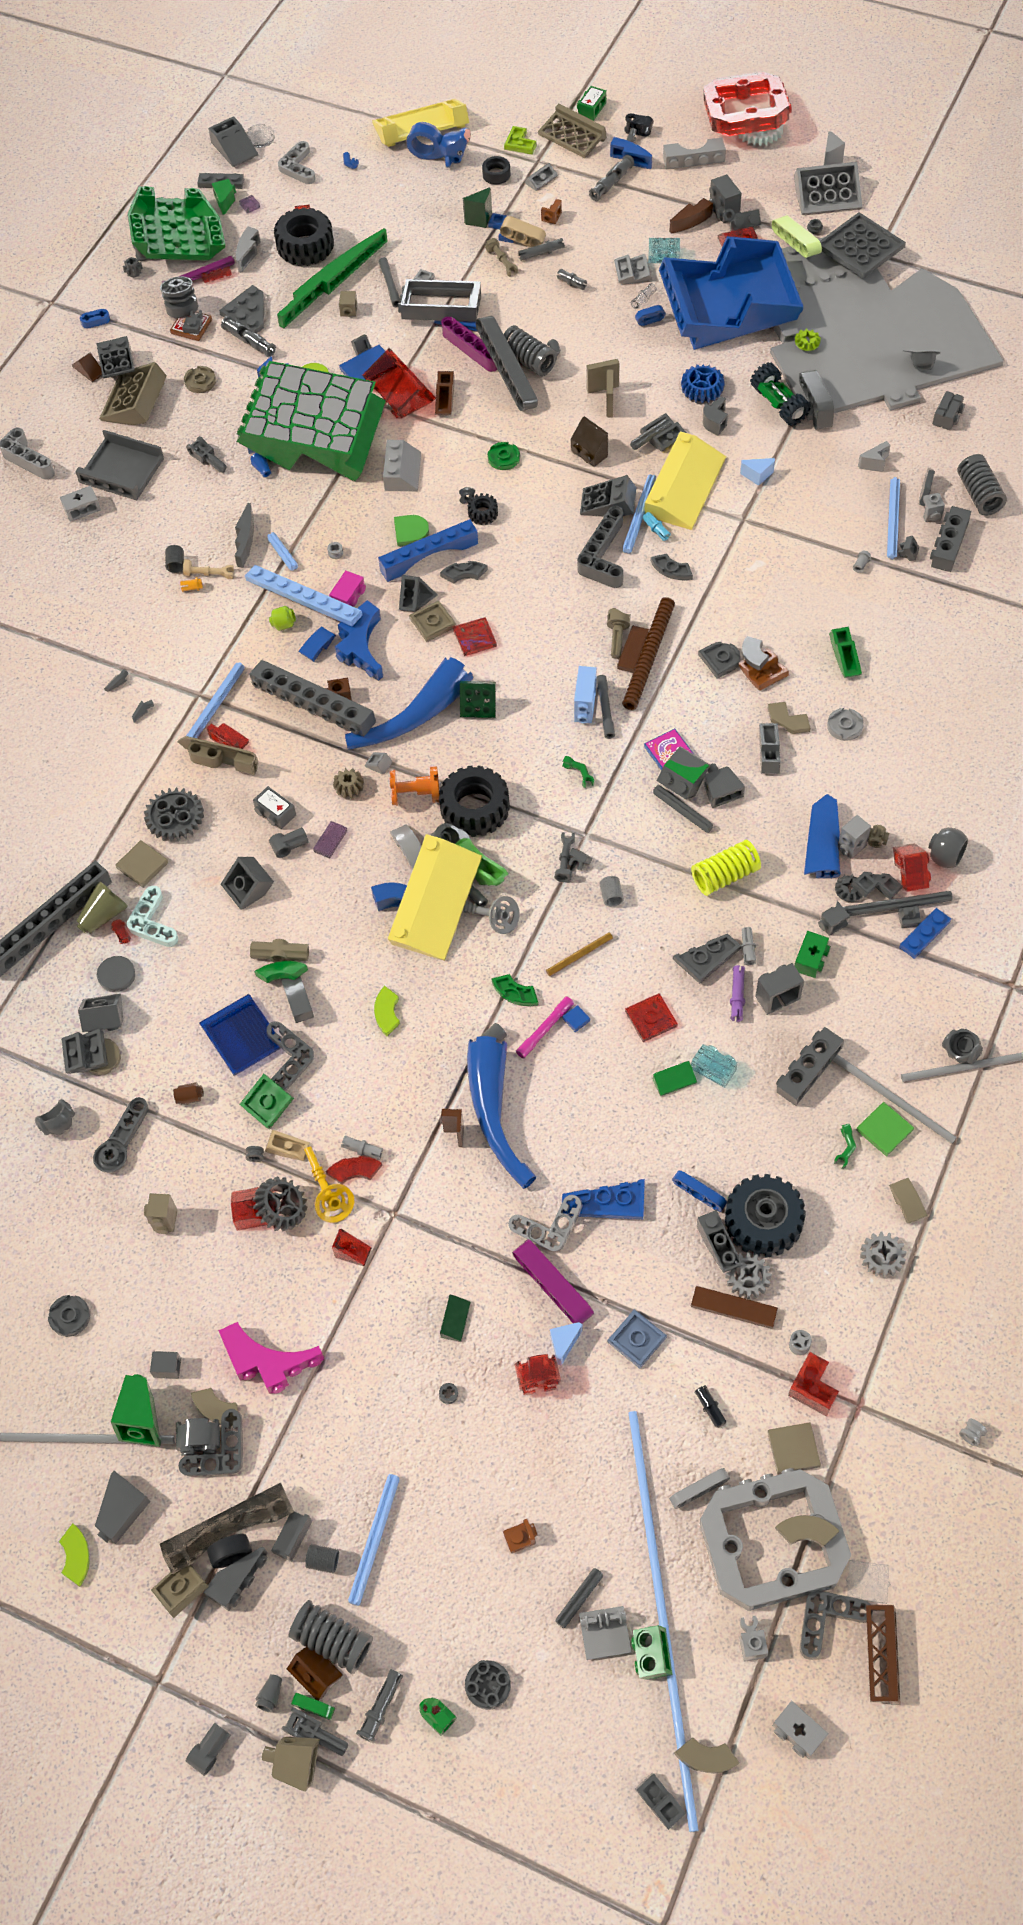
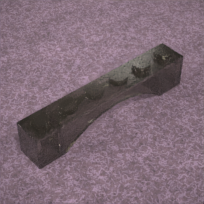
M280 1482L160 1543L163 1558L171 1574L193 1564L210 1545L220 1539L254 1525L276 1522L294 1513L282 1483Z

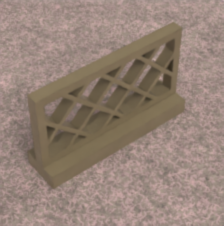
M559 103L555 107L556 111L538 130V135L583 158H586L600 141L604 142L607 138L604 126ZM556 118L562 121L558 123H553V121ZM571 125L573 128L565 129L564 126ZM563 126V130L554 131V128ZM546 129H553V132H544ZM583 131L585 134L576 135V132ZM574 132L575 136L566 137L567 133ZM564 134V138L557 139L555 137ZM589 137L596 138L595 140L588 141ZM586 138V142H577V140ZM576 140V144H567L569 141ZM587 146L584 152L579 150L580 147Z

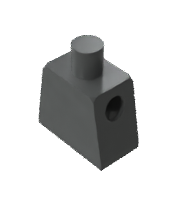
M715 763L710 764L708 773L704 777V787L712 809L744 797L745 786L729 767L726 766L718 769Z

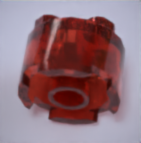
M548 1354L528 1357L526 1363L521 1364V1361H517L514 1364L519 1389L523 1391V1395L534 1394L537 1389L544 1388V1392L557 1389L556 1386L561 1382L555 1354L551 1358L548 1357Z

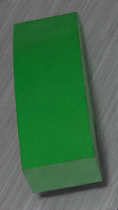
M849 626L832 629L829 636L843 677L862 675L855 642L852 641Z

